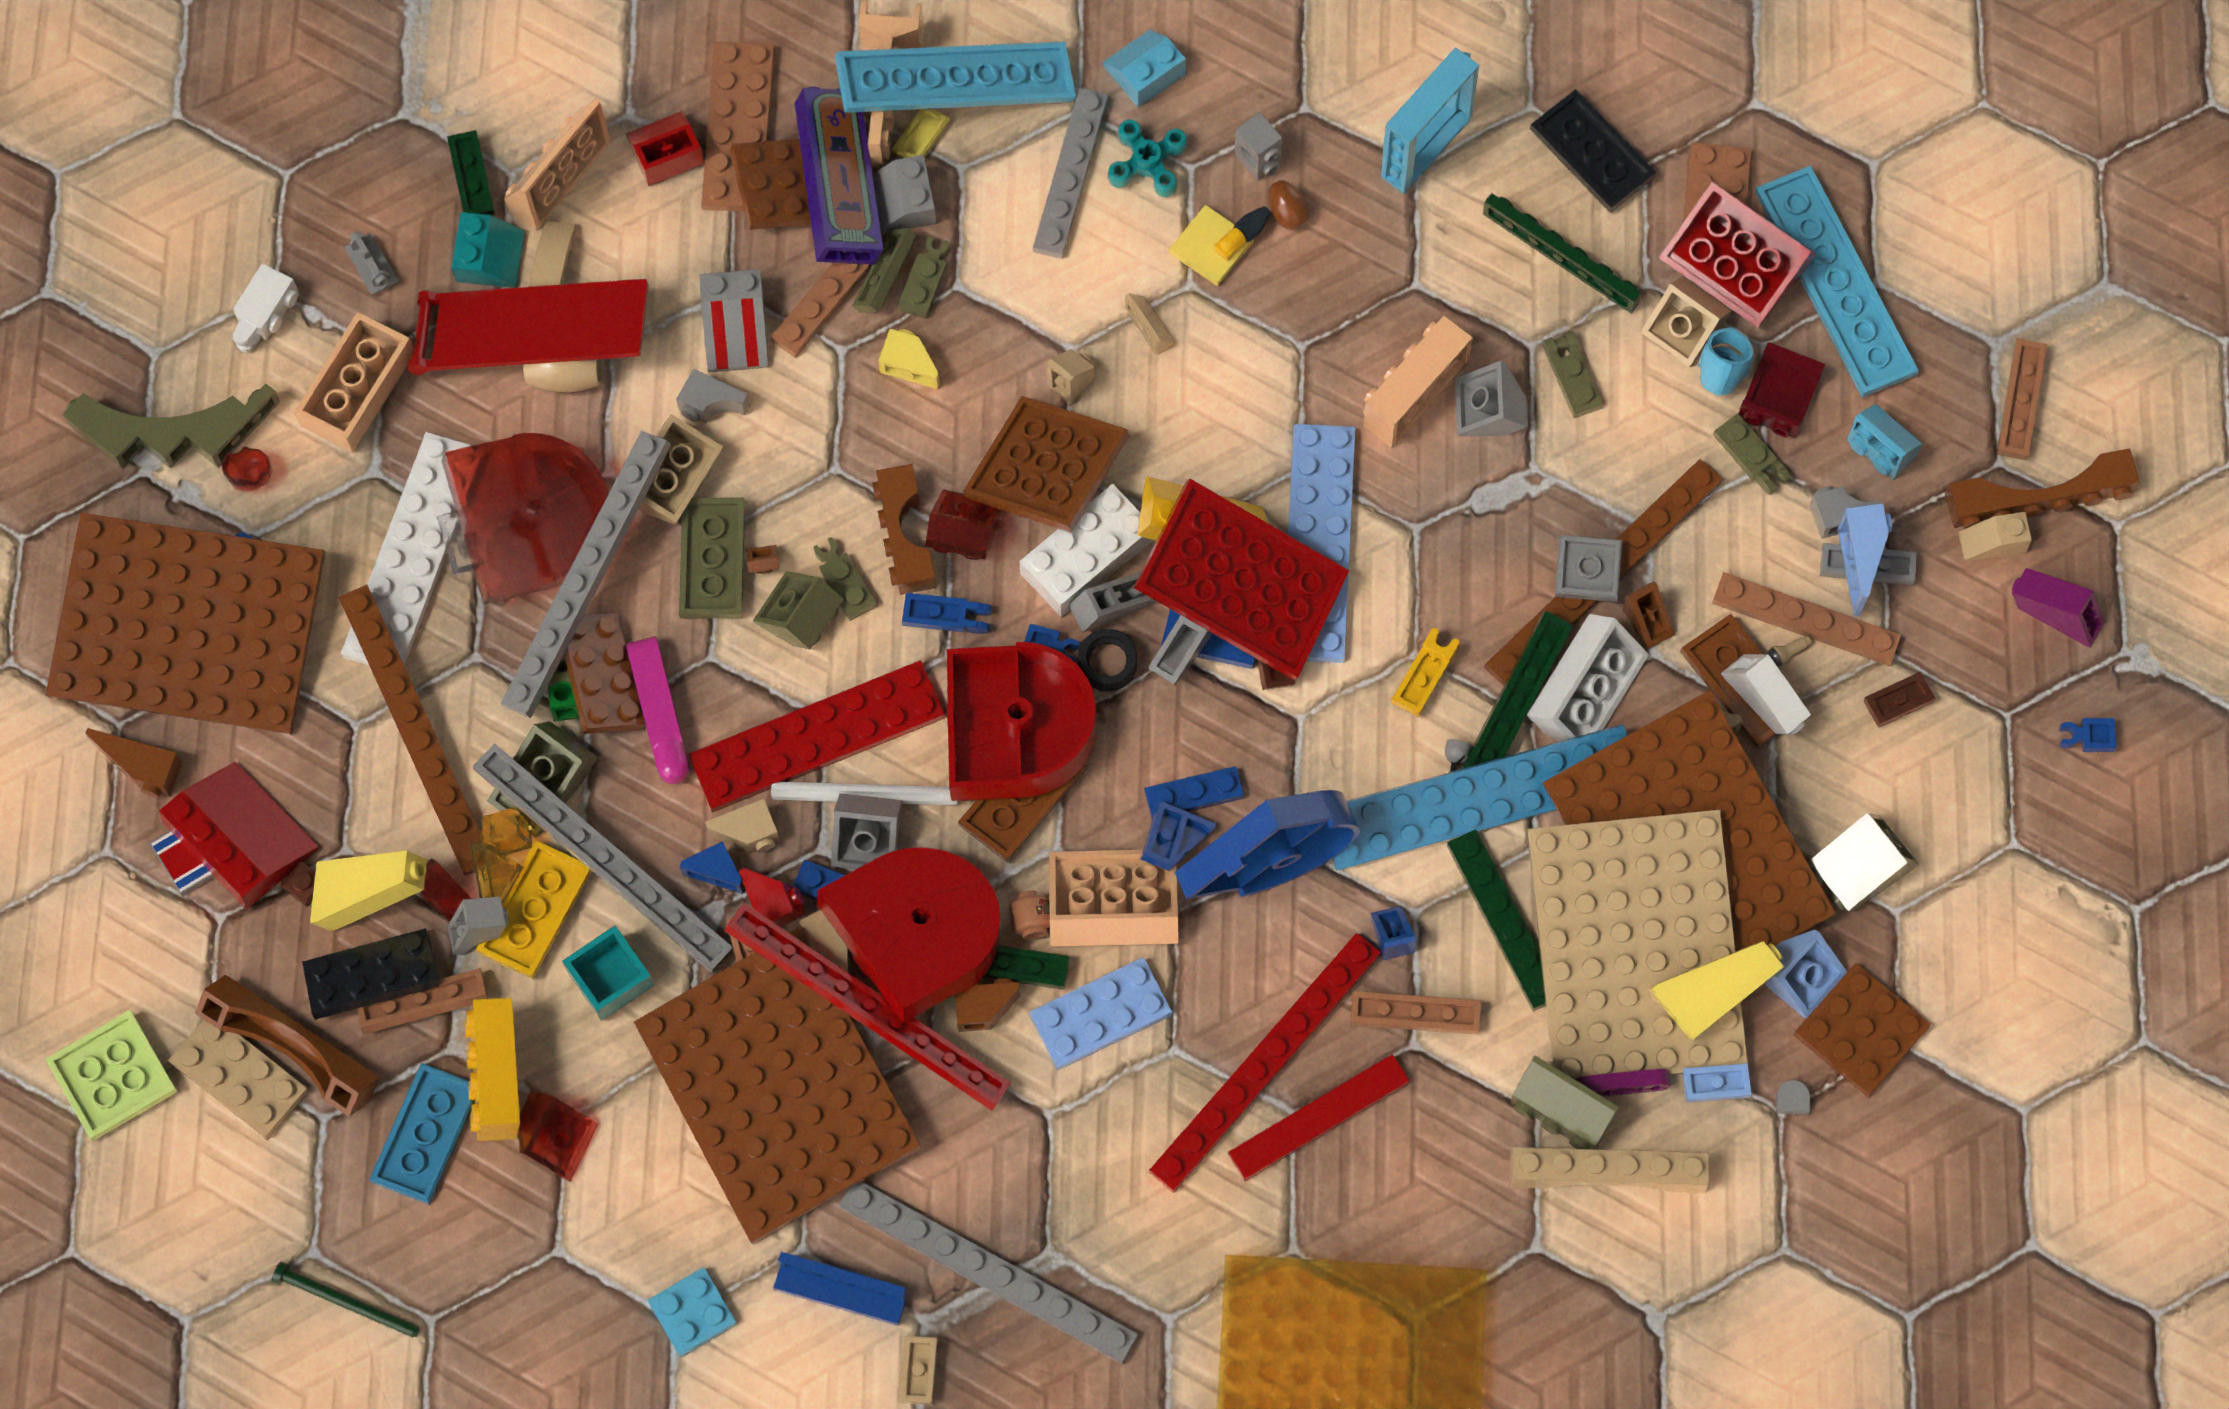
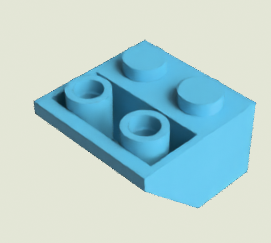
M1876 404L1860 412L1855 417L1847 439L1851 448L1857 454L1865 455L1873 462V466L1879 473L1888 475L1893 480L1918 455L1922 446L1918 439Z

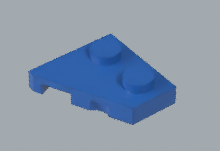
M1160 801L1156 806L1140 859L1170 871L1215 828L1216 823Z

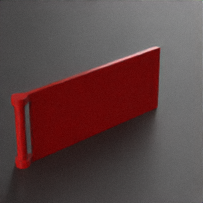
M631 279L435 293L428 290L420 291L417 297L419 312L413 355L408 361L407 369L411 374L423 375L428 371L639 357L642 350L648 281L647 279ZM439 304L432 360H427L424 358L431 308Z

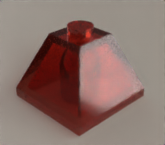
M531 1091L519 1114L518 1139L520 1153L564 1180L571 1182L598 1123L552 1095Z

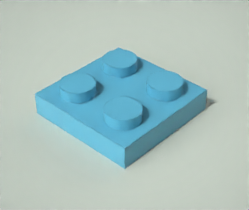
M704 1267L647 1300L680 1358L737 1325Z

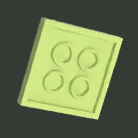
M131 1010L126 1011L45 1058L92 1142L178 1092Z

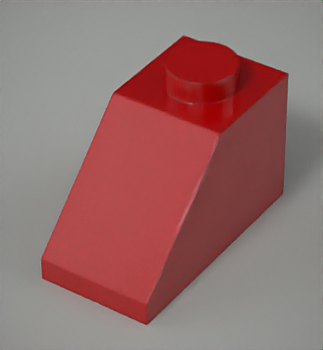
M745 868L738 870L753 909L779 927H783L806 915L802 907L804 899L798 888Z

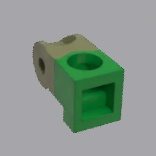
M562 659L548 684L549 705L554 722L579 719L565 659Z

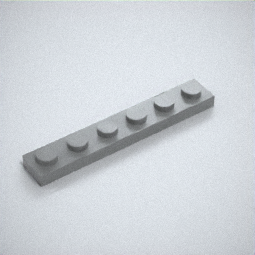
M1083 88L1078 90L1033 245V253L1063 259L1107 106L1108 94Z

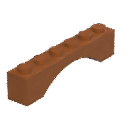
M2128 448L2100 454L2081 474L2063 484L2049 488L2034 490L2011 489L1978 477L1949 483L1945 492V498L1953 527H1964L1966 529L1999 515L2026 512V517L2029 518L2041 514L2042 511L2054 509L2055 512H2061L2070 509L2073 505L2082 503L2085 506H2092L2102 502L2103 499L2113 497L2115 500H2123L2134 494L2140 480L2131 449Z
M226 974L203 990L195 1011L196 1015L220 1031L236 1033L256 1039L287 1055L299 1064L312 1078L323 1100L348 1117L371 1100L380 1078L379 1076Z

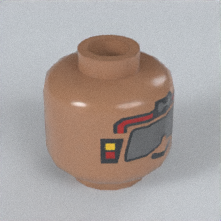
M1034 890L1019 893L1018 899L1009 906L1014 932L1023 936L1025 940H1034L1046 936L1050 929L1049 899L1043 895H1037Z

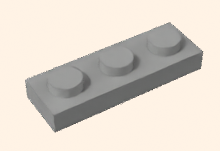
M1823 543L1821 548L1820 576L1847 579L1840 544ZM1883 549L1873 582L1913 586L1915 582L1917 552Z

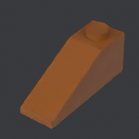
M87 728L85 734L92 744L141 789L142 793L152 797H159V794L170 797L182 765V761L176 752Z

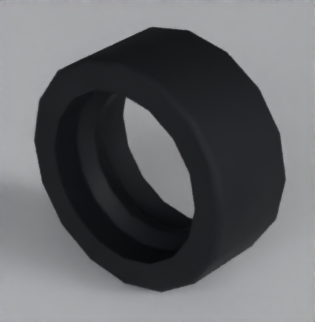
M1101 629L1092 632L1084 639L1079 648L1078 665L1089 680L1091 687L1100 691H1115L1124 688L1132 681L1137 671V651L1133 641L1125 633L1116 629ZM1114 644L1124 651L1126 665L1119 674L1111 677L1101 676L1092 670L1089 663L1090 655L1097 646Z

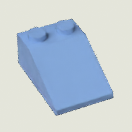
M1883 504L1846 508L1838 527L1854 617L1860 616L1885 543L1888 540V534L1892 532L1891 516L1889 513L1885 514Z

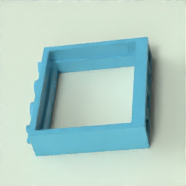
M1456 47L1386 123L1381 178L1403 194L1407 192L1472 119L1479 64L1470 58L1471 54L1461 52Z

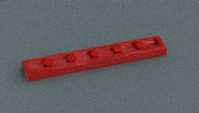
M1393 1054L1230 1150L1228 1156L1243 1180L1246 1181L1409 1084L1410 1080Z

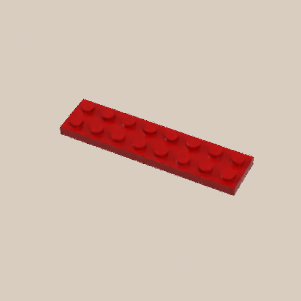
M921 660L691 752L688 755L713 813L770 790L774 783L792 781L945 719V715Z

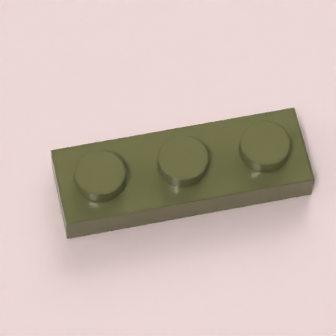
M910 229L889 230L883 242V251L875 264L871 266L852 305L860 313L879 312L880 308L885 304L886 295L892 283L897 279L899 269L905 257L911 251V245L916 234Z

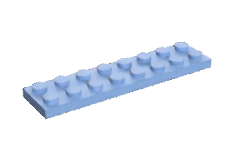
M1294 424L1288 535L1349 570L1355 427ZM1348 575L1307 661L1344 663Z

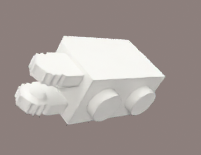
M261 264L234 306L235 316L239 323L235 331H233L232 339L237 344L236 347L241 353L251 352L261 338L268 340L272 333H276L282 324L284 313L288 308L294 306L298 298V289L294 280L264 264Z

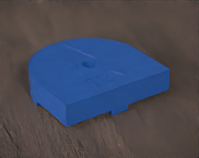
M1323 790L1268 799L1178 869L1175 874L1186 899L1238 890L1240 896L1244 897L1272 889L1322 866L1346 850L1357 839L1360 829L1344 794L1337 790Z

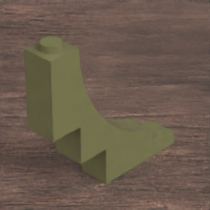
M265 383L261 389H256L252 392L246 405L234 396H231L217 405L188 415L152 418L116 411L82 393L78 399H73L67 405L62 415L73 430L122 469L143 447L170 469L190 447L194 448L219 468L280 403V400L275 390Z

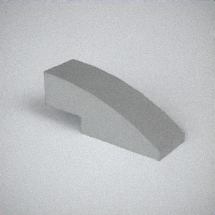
M1180 616L1148 668L1176 685L1213 633Z

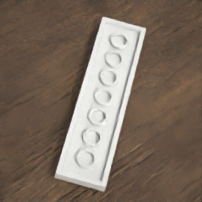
M428 432L424 435L367 584L404 666L485 455L483 448ZM351 626L341 651V656L348 660L369 665Z

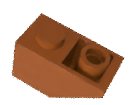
M1007 978L994 980V984L981 985V982H978L965 993L961 991L956 993L958 1031L991 1030L1020 997L1019 982H1013L1012 979Z

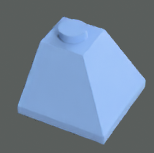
M1816 930L1780 942L1776 948L1783 957L1780 962L1784 967L1764 982L1773 993L1806 1019L1847 973L1819 931Z

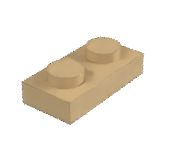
M904 1336L899 1403L932 1405L937 1338Z

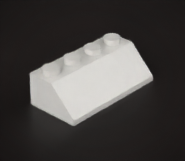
M1589 614L1533 703L1527 716L1543 733L1557 741L1603 730L1649 654L1615 618Z

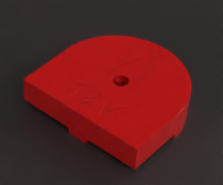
M1016 642V646L947 649V726L951 801L1037 796L1062 786L1083 768L1096 742L1097 715L1095 697L1090 682L1073 660L1053 648L1030 642Z
M927 847L895 850L870 861L817 890V906L851 951L853 960L864 975L870 977L902 1023L960 991L965 993L984 977L995 958L1000 929V909L997 896L987 878L974 865L950 852Z

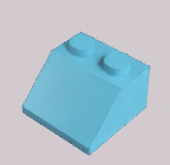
M1152 30L1146 31L1102 62V66L1138 108L1186 75V58L1168 37Z

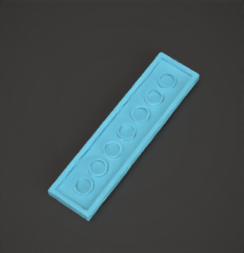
M1066 42L838 51L834 56L845 113L1073 102L1076 98Z
M1811 165L1756 187L1755 194L1769 221L1816 253L1799 279L1861 398L1917 376L1918 368Z

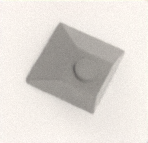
M1498 361L1455 378L1458 436H1505L1528 427L1527 398L1504 361Z

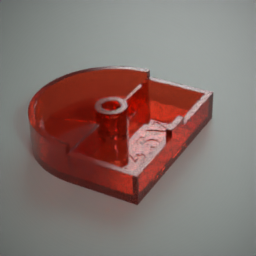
M540 433L514 434L509 438L445 452L441 461L483 605L561 586L609 494L600 471L589 457L574 445L560 438ZM531 508L532 511L537 513L536 516L528 513L526 509Z

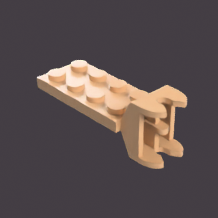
M862 0L858 23L861 46L867 50L921 48L923 34L922 4H915L914 17L912 18L893 15H872L868 12V0ZM893 110L871 112L868 148L872 170H880L884 167L885 160H890L891 142H889V135L894 130Z

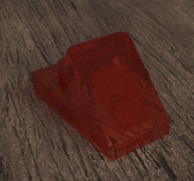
M431 858L426 864L427 872L424 890L420 891V897L450 922L464 899L472 898L436 860Z

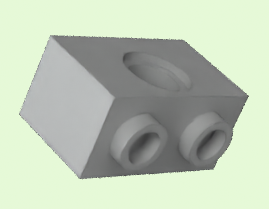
M1258 112L1236 128L1235 156L1257 181L1265 175L1267 177L1273 175L1281 164L1282 137L1263 115Z

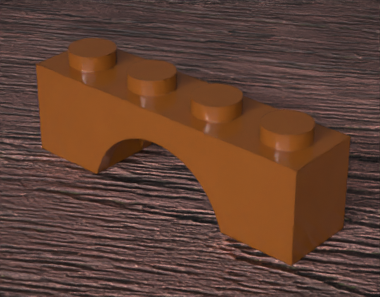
M913 464L876 470L878 481L872 482L875 500H882L883 510H878V517L881 529L887 528L889 538L883 539L886 557L892 556L894 567H889L892 586L898 585L900 595L935 589L936 581L930 549L912 544L901 531V524L907 512L920 503Z

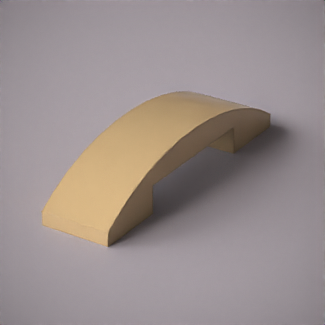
M546 220L539 239L529 287L563 284L568 255L571 254L574 243L576 224Z

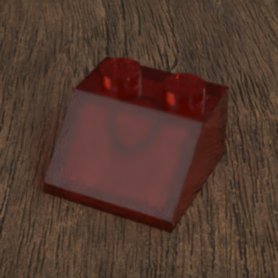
M943 489L930 512L925 547L933 548L939 553L952 552L961 554L970 560H985L992 547L1001 510L967 499L963 493Z

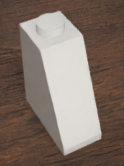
M1744 654L1721 673L1724 679L1775 734L1792 735L1798 732L1805 725L1803 721L1811 715L1769 654Z

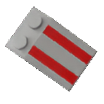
M761 270L699 274L708 373L769 368L764 286Z

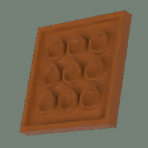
M1021 396L963 490L964 495L967 499L1072 533L1130 437L1128 430Z

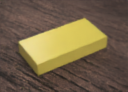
M934 108L920 109L892 148V154L900 159L924 155L925 158L949 124L950 118Z

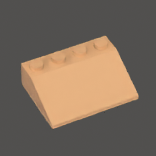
M594 99L580 108L573 117L569 116L562 124L559 134L545 144L540 157L528 164L524 171V176L517 184H512L506 192L504 200L508 212L536 231L611 142L600 101Z
M1143 850L1049 852L1051 947L1178 944L1176 865L1170 871L1145 862L1140 859Z

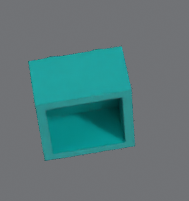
M616 925L562 960L567 973L601 1021L655 986L651 975Z

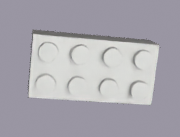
M1111 484L1089 503L1072 533L1057 529L1019 561L1020 574L1062 618L1071 610L1069 604L1085 589L1105 582L1153 540L1137 536L1140 512L1114 484Z

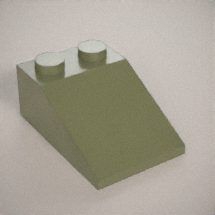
M548 721L533 725L513 759L561 801L566 803L583 783L598 757L552 722ZM497 789L493 790L487 802L535 838L542 833L543 829Z

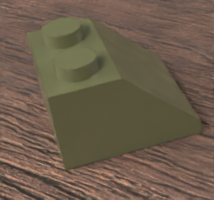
M786 571L753 619V622L792 646L810 650L820 640L822 631L828 622L836 616L838 608L844 599L820 577Z

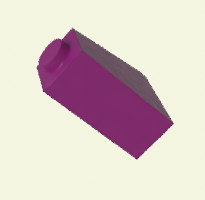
M2026 568L2022 576L2017 578L2013 584L2012 595L2018 609L2091 648L2105 624L2093 590Z

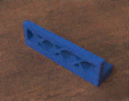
M780 1252L778 1259L780 1267L773 1286L774 1291L899 1326L908 1297L906 1287Z

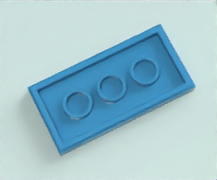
M424 1063L420 1064L369 1178L371 1183L430 1205L470 1115L472 1104L475 1103V1100L469 1101L468 1080Z

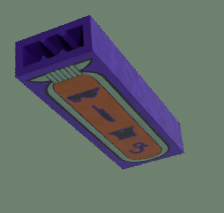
M816 86L803 88L794 105L816 262L874 265L883 251L864 113L844 112L840 88L836 90L821 89Z

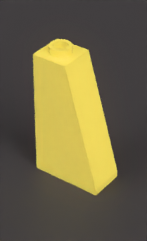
M399 851L318 861L310 923L329 931H335L423 891L427 872V859L409 851Z
M1764 941L1758 942L1654 984L1649 990L1687 1038L1692 1040L1784 967L1780 962L1783 957L1772 943L1766 945Z

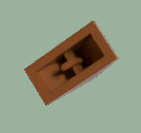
M1653 581L1627 595L1623 611L1646 648L1649 649L1675 635L1656 582Z

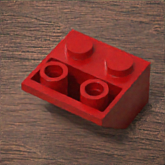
M681 111L625 133L648 186L704 164L700 145L690 123Z

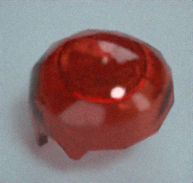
M246 446L238 453L228 452L221 463L226 480L236 490L242 492L255 491L267 484L273 471L269 456L260 449L248 448Z

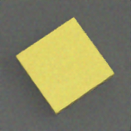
M1205 205L1169 248V254L1218 287L1253 244L1254 239L1246 242L1228 261H1225L1214 250V245L1234 228V224Z

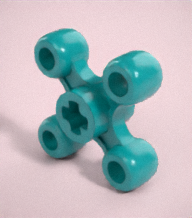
M1132 119L1123 121L1118 128V138L1123 145L1132 149L1133 154L1125 162L1116 161L1110 165L1108 169L1109 183L1115 188H1124L1135 175L1139 174L1152 178L1154 190L1159 196H1172L1177 190V178L1174 173L1166 170L1162 163L1170 155L1178 156L1185 152L1187 148L1185 132L1180 129H1171L1160 142L1156 143L1155 141L1143 138L1141 126L1137 121Z

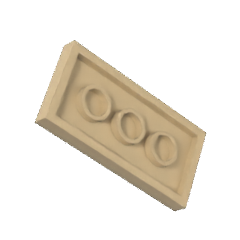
M205 1020L198 1025L168 1060L171 1065L265 1140L269 1139L309 1092L303 1084L241 1035L220 1031Z

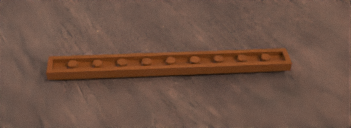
M1701 459L1688 469L1615 539L1622 540L1619 581L1721 484L1722 478ZM1555 597L1485 664L1484 668L1504 686L1543 611H1548L1573 626L1598 600Z
M368 585L339 596V600L464 876L493 864L490 853Z

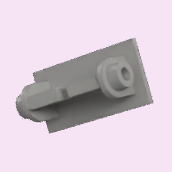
M360 231L352 233L350 235V244L346 245L344 249L370 294L373 296L398 283V279L372 234L365 235L361 234Z

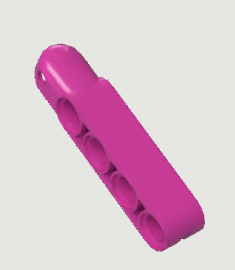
M653 636L626 643L658 774L665 783L678 784L688 777L690 767L657 638Z

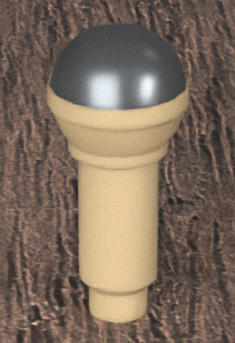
M1809 636L1800 637L1785 646L1771 647L1767 654H1769L1777 667H1782L1791 656L1806 649L1812 642Z

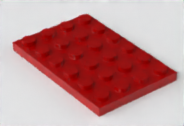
M1190 478L1185 482L1133 588L1295 680L1299 677L1349 570Z

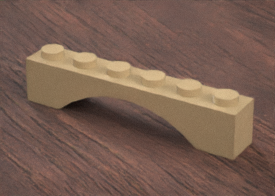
M1512 1147L1510 1154V1188L1544 1189L1572 1185H1621L1658 1189L1672 1193H1705L1709 1185V1153Z

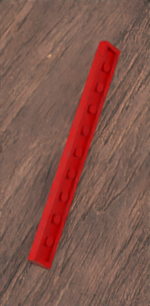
M744 902L727 924L725 932L991 1111H993L1011 1082L913 1017L902 1023L882 995Z
M1356 932L1149 1169V1173L1174 1193L1381 956V952Z

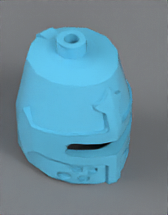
M1728 327L1713 332L1704 346L1697 367H1700V382L1705 389L1714 395L1721 396L1733 393L1743 378L1747 377L1753 361L1752 344L1747 337L1735 330V328ZM1722 343L1729 344L1735 347L1737 350H1739L1742 356L1738 355L1735 351L1726 346H1718L1712 348V346Z

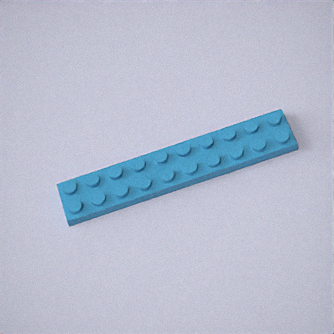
M1622 724L1347 800L1360 833L1346 850L1333 858L1335 869L1341 870L1452 839L1475 829L1480 831L1556 810L1542 782L1626 737L1625 726Z

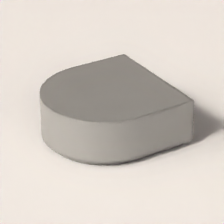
M1797 1080L1784 1082L1776 1094V1114L1809 1115L1810 1094L1808 1088Z

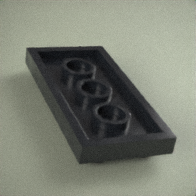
M1576 89L1530 125V130L1610 213L1656 177V171Z
M426 928L302 961L311 1013L314 1020L439 987L430 938Z

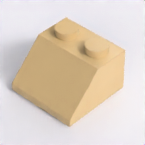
M1682 276L1669 285L1641 330V333L1691 367L1701 355L1710 335L1722 328L1733 310L1688 278Z

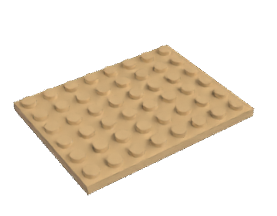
M1720 810L1527 829L1552 1066L1576 1080L1579 1077L1629 1071L1667 1069L1669 1074L1683 1073V1068L1747 1064L1741 1002L1697 1037L1689 1040L1649 990L1654 984L1735 952Z

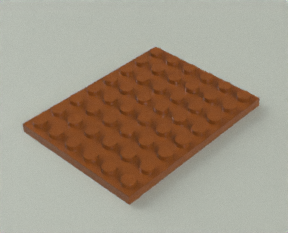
M80 512L46 696L292 735L326 552L322 549Z
M1710 690L1542 782L1565 825L1720 810L1735 952L1763 941L1766 945L1772 943L1776 947L1780 942L1793 938L1836 914Z
M801 926L789 932L813 949ZM757 952L750 954L634 1021L741 1226L753 1245L922 1148L851 1016Z

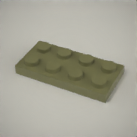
M691 498L683 511L679 597L680 619L742 618L745 531L744 498Z

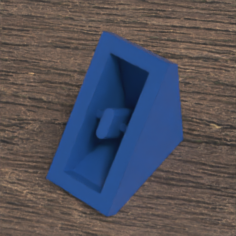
M723 842L717 843L681 861L680 869L683 876L743 894L744 885Z
M1401 906L1370 913L1383 961L1414 953L1415 935Z

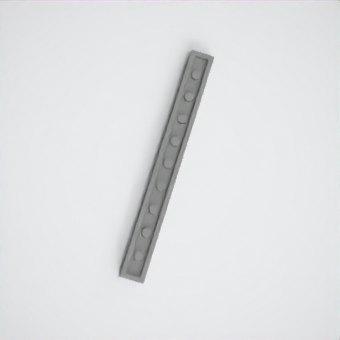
M643 431L640 432L500 703L505 709L531 719L671 447L667 440Z
M495 743L473 765L474 771L710 973L733 951V947Z
M863 1182L847 1190L839 1204V1209L1120 1364L1124 1363L1138 1338V1334Z

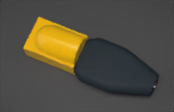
M1262 206L1245 214L1234 224V228L1214 245V250L1225 261H1228L1246 242L1252 241L1262 232L1271 215L1270 210L1266 206Z

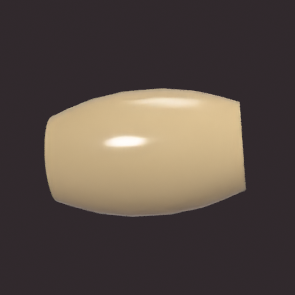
M603 359L524 364L525 383L544 391L571 393L584 391L599 386L602 383Z

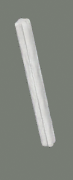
M778 782L771 786V797L774 800L837 802L839 793L897 799L902 800V804H958V801H951L949 787Z

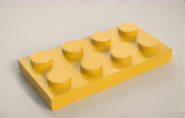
M535 840L501 902L502 908H506L508 913V925L504 928L498 939H491L478 944L476 948L477 954L534 980L592 871L581 861Z

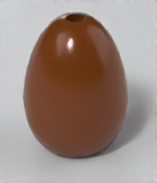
M1283 180L1277 181L1270 186L1268 194L1270 208L1274 218L1283 228L1291 230L1309 219L1308 203L1296 187Z

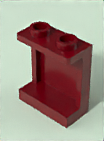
M1768 342L1738 414L1750 425H1762L1772 429L1778 436L1796 438L1822 376L1825 364Z

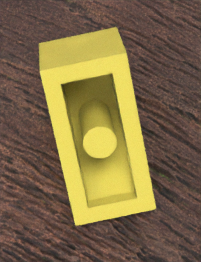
M889 329L878 360L880 373L938 389L940 385L938 371L920 338L906 329H899L898 331Z

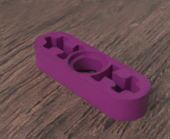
M1667 1069L1597 1074L1576 1079V1081L1602 1097L1657 1092L1671 1087L1669 1071Z

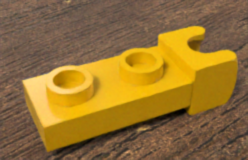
M1437 628L1431 629L1422 648L1391 699L1392 704L1418 718L1460 647V641L1456 638L1452 639L1446 647L1439 646L1436 643L1439 633Z

